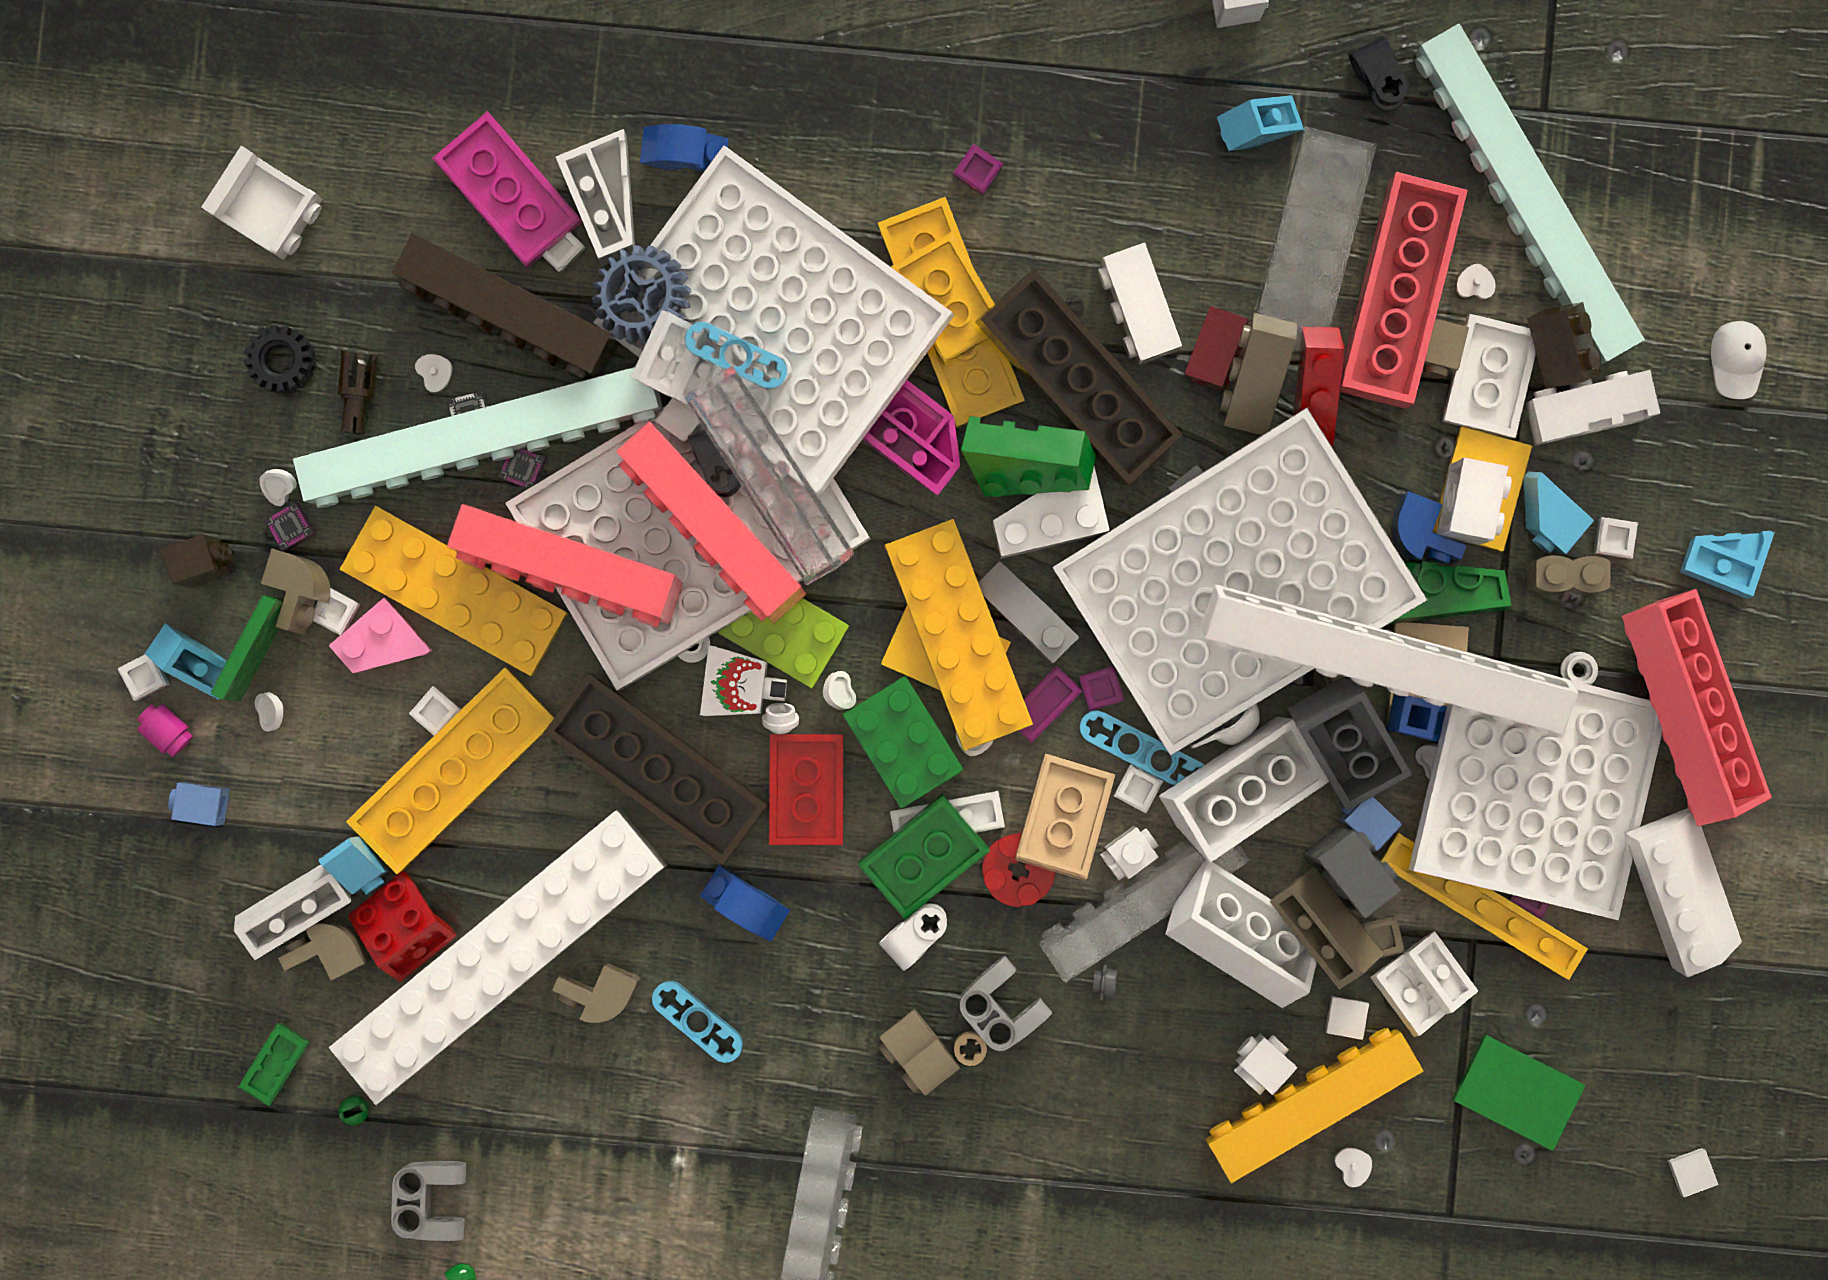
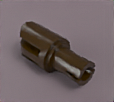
M341 351L337 395L341 396V399L344 400L340 432L364 434L366 402L374 399L378 355L371 354L369 356L364 389L365 354L355 353L352 363L350 387H348L350 352Z

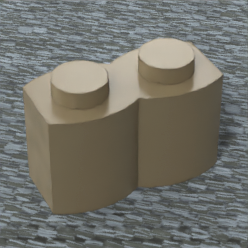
M1554 555L1535 559L1527 563V589L1538 594H1553L1567 591L1572 594L1586 595L1601 592L1610 588L1611 562L1598 556H1585L1571 560L1563 556Z
M915 1008L879 1037L883 1042L879 1046L880 1051L891 1064L896 1061L899 1062L906 1071L901 1077L914 1093L920 1090L926 1096L960 1069L958 1062Z

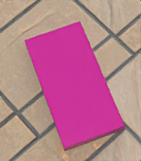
M488 111L432 158L527 269L539 260L547 250L549 251L559 243L567 233L573 231L583 222Z

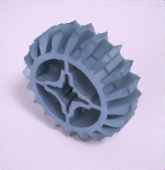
M634 245L632 255L626 249H620L621 260L617 261L613 257H608V262L612 267L608 271L603 268L598 269L599 274L604 279L603 282L593 283L594 288L601 291V294L592 297L593 303L600 305L595 314L598 318L605 319L602 327L607 331L613 330V336L618 340L625 338L627 343L634 345L639 339L640 343L646 345L661 310L685 320V317L679 312L680 309L691 308L690 303L682 299V297L692 293L690 287L683 285L689 278L685 272L679 271L681 263L676 259L670 260L671 255L665 250L658 253L654 246H648L644 252L641 246ZM647 268L657 269L662 273L663 277L657 280L655 278L645 280L638 270ZM625 281V287L623 291L619 293L621 285ZM641 287L647 291L646 294H643L645 297L642 303L637 300V297H641L639 295L640 291H642ZM665 297L664 303L658 311V304ZM638 310V313L644 316L645 321L637 323L627 322L623 319L621 313L625 311L631 313Z

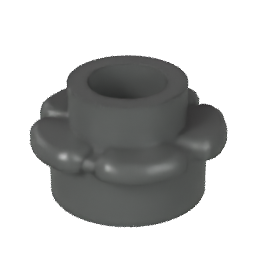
M1103 965L1102 971H1095L1093 993H1100V1001H1103V998H1115L1118 969H1109L1107 965Z

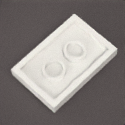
M1469 314L1465 322V326L1469 327L1461 363L1459 370L1453 373L1442 422L1514 439L1516 438L1536 355L1530 328Z

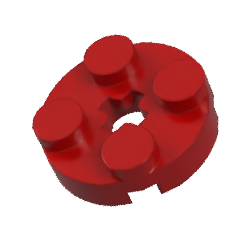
M1022 833L1005 835L993 842L989 847L990 852L984 856L982 862L984 883L992 896L1003 904L1014 907L1035 904L1049 892L1055 878V872L1025 863V868L1029 870L1027 877L1020 876L1018 880L1011 878L1013 872L1008 869L1010 863H1018L1014 859Z

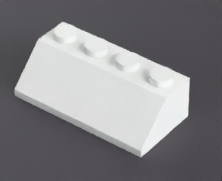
M1275 717L1256 730L1251 736L1235 744L1159 795V798L1177 828L1201 855L1211 863L1327 784L1329 780L1299 732L1294 720Z
M1686 808L1624 833L1671 967L1688 978L1722 964L1742 941L1702 827L1697 826L1694 816L1689 809Z
M1204 861L1175 902L1166 935L1281 1008L1310 992L1317 961L1269 902L1271 899L1214 862Z

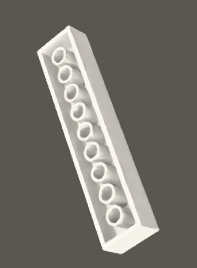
M618 809L332 1044L329 1049L373 1103L377 1105L664 869L667 864L623 810Z

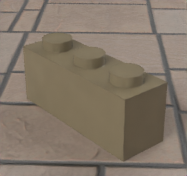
M1254 313L1250 326L1243 325L1238 343L1239 347H1243L1241 358H1233L1229 373V379L1234 380L1231 391L1224 389L1219 411L1225 412L1224 426L1259 435L1268 433L1296 343L1297 323Z
M1314 866L1293 880L1269 901L1339 990L1363 975L1384 954Z

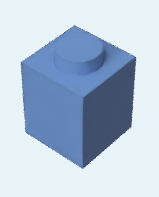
M189 782L177 783L176 789H172L169 796L168 808L172 811L171 819L212 826L224 825L230 789Z
M1374 797L1349 810H1346L1343 806L1341 810L1345 814L1339 819L1348 829L1356 830L1358 833L1362 831L1376 849L1374 851H1378L1402 825Z

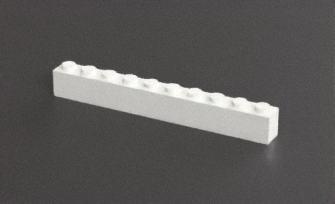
M1219 585L1214 586L1201 625L1208 642L1220 648H1229L1232 645L1244 648L1247 654L1254 657L1265 658L1266 655L1280 658L1282 663L1291 667L1300 668L1303 664L1315 667L1317 672L1325 676L1337 677L1338 674L1351 677L1355 683L1363 686L1372 687L1373 684L1386 686L1390 692L1400 696H1408L1409 693L1422 696L1425 701L1434 705L1443 706L1445 702L1457 705L1461 711L1471 715H1479L1480 712L1493 715L1494 719L1505 724L1514 725L1515 721L1528 724L1530 729L1542 734H1550V731L1564 734L1579 695L1572 682L1564 678Z

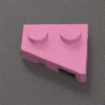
M385 597L329 645L348 669L355 674L410 658L428 655L433 651Z

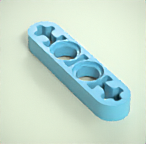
M1090 711L1080 720L1079 731L1086 741L1173 786L1186 778L1178 773L1176 780L1169 777L1176 770L1179 757L1185 760L1181 767L1187 771H1194L1196 767L1200 769L1204 766L1203 763L1177 751L1170 755V767L1165 771H1157L1151 765L1153 753L1158 750L1168 752L1161 741L1101 711ZM1097 717L1103 719L1102 726L1110 731L1113 730V724L1120 727L1113 736L1111 747L1104 744L1109 737L1101 733H1097L1095 737L1089 735L1090 728L1086 726L1088 720L1095 721ZM1125 733L1134 734L1139 741L1137 751L1130 755L1122 753L1118 747L1119 738Z

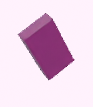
M1057 665L1023 699L1033 725L1018 731L1030 743H1033L1082 692Z

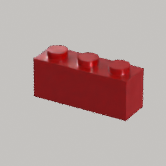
M1302 327L1293 416L1307 408L1325 438L1333 447L1344 357L1342 336L1339 327Z

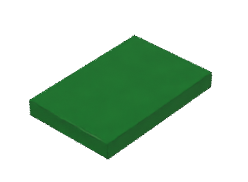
M267 595L261 597L211 690L213 696L226 701L242 700L280 629L275 626L283 599Z
M942 793L858 861V866L903 919L906 920L990 852V849Z
M1484 1034L1452 1100L1553 1151L1586 1085Z

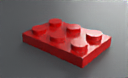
M770 734L769 845H843L844 735Z

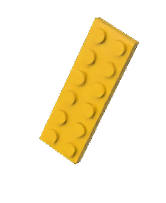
M946 197L877 223L893 265L951 231L970 261ZM989 338L945 364L941 361L933 345L928 350V357L949 411L954 416L956 428L968 424L969 416L981 417L982 419L1025 401L1010 361Z
M375 506L341 565L340 570L533 677L568 612L509 579L498 575L487 567H484V570L462 563L463 561L455 558L457 552L447 547L446 544Z
M954 519L885 544L887 554L963 751L1033 725Z
M504 668L346 822L396 874H400L544 734V731L555 717L508 668Z

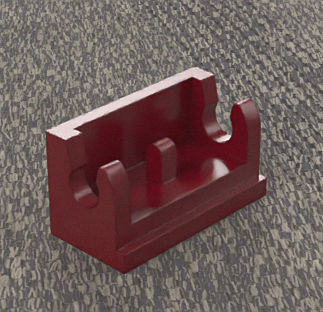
M1210 306L1184 375L1191 378L1190 381L1223 393L1224 389L1227 390L1231 380L1229 379V373L1233 358H1239L1243 348L1238 346L1243 325L1250 326L1248 318Z

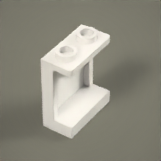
M240 146L202 205V208L284 260L288 254L292 255L298 249L302 241L300 234L306 225H311L318 218L322 209L320 203L323 199L312 190H308L258 158L254 153Z

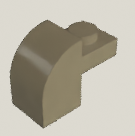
M271 549L261 584L286 591L275 627L305 635L307 628L314 619L316 600L329 604L330 584L328 577L318 564L309 559Z
M332 921L320 922L307 928L306 932L311 941L308 942L306 937H303L285 946L288 953L278 958L283 970L287 971L319 956L331 981L371 961L358 935L348 926Z
M607 963L604 965L594 988L562 974L557 978L552 991L560 994L558 1000L575 1008H578L579 1004L585 1006L579 1020L589 1023H600L616 1017L627 1007L641 977L611 963Z

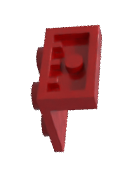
M405 871L395 876L348 915V919L378 968L399 982L403 981L457 937L452 927L432 912L412 878Z

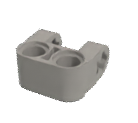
M1006 956L998 959L981 973L963 991L959 1000L960 1011L964 1018L990 1048L997 1051H1004L1015 1045L1052 1014L1049 1007L1039 998L1014 1019H1011L992 997L991 993L1017 971ZM978 994L986 999L987 1004L982 1012L971 1013L967 1010L965 1004L970 996ZM996 1023L1006 1024L1010 1028L1009 1037L1001 1042L994 1041L989 1035L990 1028Z
M459 1161L412 1162L399 1170L394 1176L392 1183L391 1224L394 1232L400 1237L427 1241H457L464 1239L465 1219L451 1216H431L432 1185H458L466 1183V1163ZM406 1173H414L419 1177L421 1182L420 1189L412 1190L406 1186L404 1182ZM405 1210H412L417 1213L420 1220L419 1226L411 1227L405 1223L403 1219Z

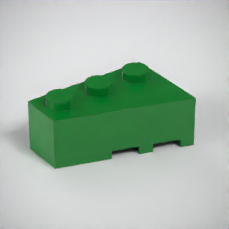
M969 416L961 451L985 497L1089 490L1096 454L1086 432L1040 425L1038 431L1015 428L1016 422L1004 421L1003 426L981 424V417Z

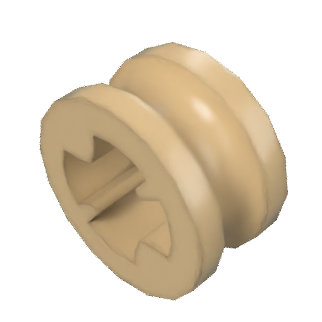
M966 1031L960 1034L954 1043V1053L958 1061L967 1066H974L983 1061L986 1056L987 1047L979 1034L974 1031ZM967 1039H975V1045L980 1043L981 1050L974 1052L973 1058H966V1052H960V1045H966Z

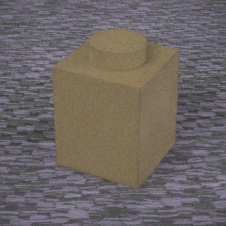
M1435 319L1423 366L1426 368V374L1446 378L1447 374L1452 375L1459 370L1469 327Z

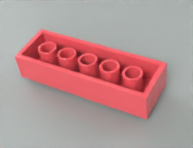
M1395 172L1389 179L1343 359L1340 384L1341 393L1407 409L1414 404L1468 190Z
M650 421L616 451L623 459L618 464L620 468L637 486L643 482L648 486L643 493L662 513L667 509L673 513L668 520L687 540L692 536L698 540V543L693 546L711 567H714L717 563L720 564L723 570L718 575L736 594L743 590L749 596L744 603L761 621L768 617L775 624L806 595L801 585Z
M464 504L461 505L447 547L457 552L455 558L463 561L462 563L482 570H484L485 564L491 565L490 570L497 572L500 576L519 581L521 575L527 577L525 582L532 584L533 587L551 593L557 587L562 589L561 594L566 595L569 599L587 605L589 600L593 599L597 601L596 605L602 607L605 611L623 616L626 610L632 612V618L637 619L638 622L658 628L660 622L670 624L684 584L674 574Z
M1697 589L1656 601L1622 615L1625 624V634L1633 646L1637 657L1638 670L1646 682L1650 694V703L1653 709L1656 710L1662 727L1663 739L1669 746L1675 763L1676 775L1682 782L1688 799V809L1694 816L1697 826L1735 818L1771 799V794Z

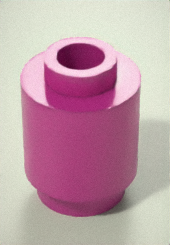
M151 704L137 718V721L141 723L137 731L162 754L167 752L172 758L180 753L194 737L188 732L189 727L164 704L157 708Z

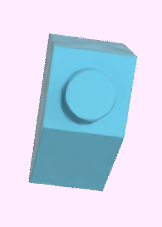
M1292 95L1249 100L1217 117L1221 128V136L1227 145L1228 151L1250 149L1304 130Z
M1528 471L1523 477L1526 529L1535 536L1532 540L1534 544L1548 554L1551 552L1567 554L1594 520L1543 473Z
M165 623L145 652V655L162 671L219 700V698L211 694V690L227 660L194 638Z
M360 836L348 838L318 860L351 894L361 891L365 895L371 893L384 883L381 876L389 871L377 853Z

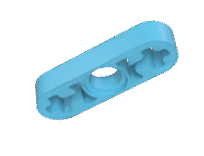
M697 322L690 326L685 333L684 342L690 353L760 387L772 389L780 386L786 379L787 367L780 357L712 324ZM702 329H706L709 331L707 338L716 343L719 342V336L727 339L719 349L718 359L711 356V353L715 350L714 348L704 345L699 350L694 347L696 341L691 338L693 332L700 333ZM734 344L742 346L746 351L745 362L737 367L731 366L725 359L726 349ZM753 352L760 354V358L756 362L767 366L771 361L776 363L775 370L780 373L778 379L771 378L768 382H765L763 380L764 373L756 368L752 369V375L745 373V370L752 363Z
M665 981L654 990L652 995L654 1008L719 1062L728 1063L734 1061L740 1055L743 1048V1039L739 1032L680 983ZM672 989L676 990L678 994L675 999L682 1006L685 1005L687 999L693 1003L682 1014L681 1020L674 1016L680 1011L675 1005L669 1004L667 1007L662 1005L661 1002L664 999L660 994L662 990L666 992ZM701 1011L707 1016L708 1026L704 1031L695 1032L689 1028L687 1018L690 1013ZM717 1023L721 1029L716 1034L722 1039L731 1036L734 1039L732 1046L735 1052L726 1051L724 1054H721L718 1051L720 1043L712 1037L709 1043H707L702 1038L706 1037L712 1031L714 1024Z

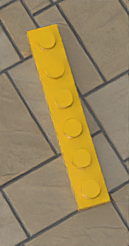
M1395 833L1379 860L1382 863L1386 861L1398 877L1567 980L1571 978L1588 948L1491 889L1409 870L1415 843L1400 833Z

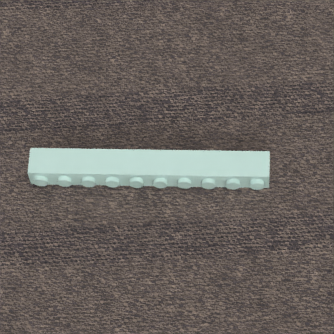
M1457 24L1422 44L1415 53L1417 57L1415 64L1418 71L1424 78L1430 79L1435 88L1433 94L1436 102L1443 110L1447 109L1454 120L1452 128L1456 136L1461 141H1466L1472 151L1470 158L1473 165L1480 173L1484 172L1490 182L1488 186L1490 194L1498 204H1503L1509 214L1507 222L1511 230L1516 235L1522 236L1527 245L1525 252L1528 259L1535 267L1539 266L1546 277L1544 285L1548 293L1553 298H1558L1562 306L1579 302L1584 303L1585 311L1591 318V334L1594 346L1600 354V365L1644 341V337L1461 25Z
M634 367L297 457L293 461L303 501L312 504L316 503L317 508H323L338 504V497L351 494L352 499L374 494L373 488L386 485L387 489H395L409 484V478L420 475L422 480L437 478L444 475L443 469L457 466L458 471L471 469L479 466L478 460L492 457L493 461L505 460L514 457L513 450L527 447L528 452L538 451L550 447L548 441L563 438V442L580 440L585 437V431L598 428L599 433H605L619 429V422L631 419L634 420L635 424L651 421L656 418L655 413L663 411L659 391L631 378Z

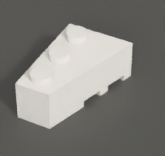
M1647 370L1628 375L1627 371L1605 376L1606 381L1592 384V380L1589 379L1585 382L1570 384L1571 390L1557 393L1556 387L1534 392L1535 399L1525 403L1534 445L1638 423L1660 414L1651 371Z

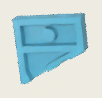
M1762 531L1756 534L1741 535V533H1730L1724 536H1695L1690 541L1680 573L1740 597L1750 599L1754 596L1774 532Z

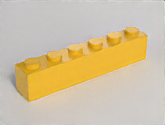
M1388 1028L1381 1029L1369 1037L1371 1043L1359 1050L1354 1046L1343 1051L1337 1056L1339 1061L1326 1068L1325 1065H1320L1312 1069L1305 1075L1307 1080L1294 1087L1292 1083L1287 1084L1273 1094L1275 1099L1264 1105L1261 1102H1257L1241 1112L1243 1117L1232 1124L1227 1120L1213 1127L1209 1131L1211 1136L1205 1140L1231 1183L1235 1182L1422 1073L1423 1069L1402 1033L1397 1029L1391 1031Z

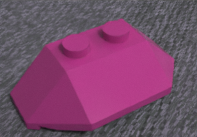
M906 380L862 441L910 478L938 496L960 468L954 416Z

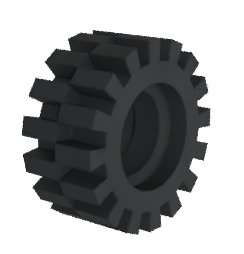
M272 325L268 330L264 328L259 330V336H252L249 341L252 344L250 348L247 346L244 353L248 354V357L244 359V365L249 369L246 371L249 377L254 379L258 386L277 394H284V392L291 394L297 392V387L303 388L307 385L304 381L307 378H312L314 373L311 372V369L316 367V361L312 356L315 355L314 349L310 347V342L305 337L289 327ZM285 346L293 354V364L285 373H273L268 368L267 356L273 348Z

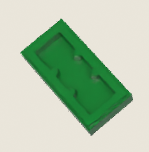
M276 1024L238 1088L267 1106H271L303 1056L310 1041L283 1024Z

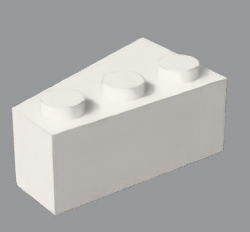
M622 129L556 156L602 266L609 264L608 257H613L616 260L621 259L620 249H626L632 254L635 245L628 144L625 131Z
M1095 467L1093 468L1089 490L1038 493L994 519L992 526L1000 559L1108 533L1110 530Z

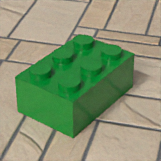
M906 675L842 714L901 809L964 770Z

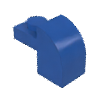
M679 124L647 126L643 129L640 164L668 171L687 168L704 173L721 148L728 146V138L706 133L707 129Z
M1408 491L1401 495L1392 520V536L1400 552L1414 562L1422 560L1425 550L1429 552L1428 558L1448 565L1450 560L1457 561L1462 559L1467 545L1432 532L1443 504Z
M1394 694L1386 730L1438 743L1447 706L1434 705L1422 698L1410 695L1400 696Z
M718 865L700 895L701 898L714 906L716 911L748 931L769 941H772L790 912V909L773 897L749 885L720 865Z

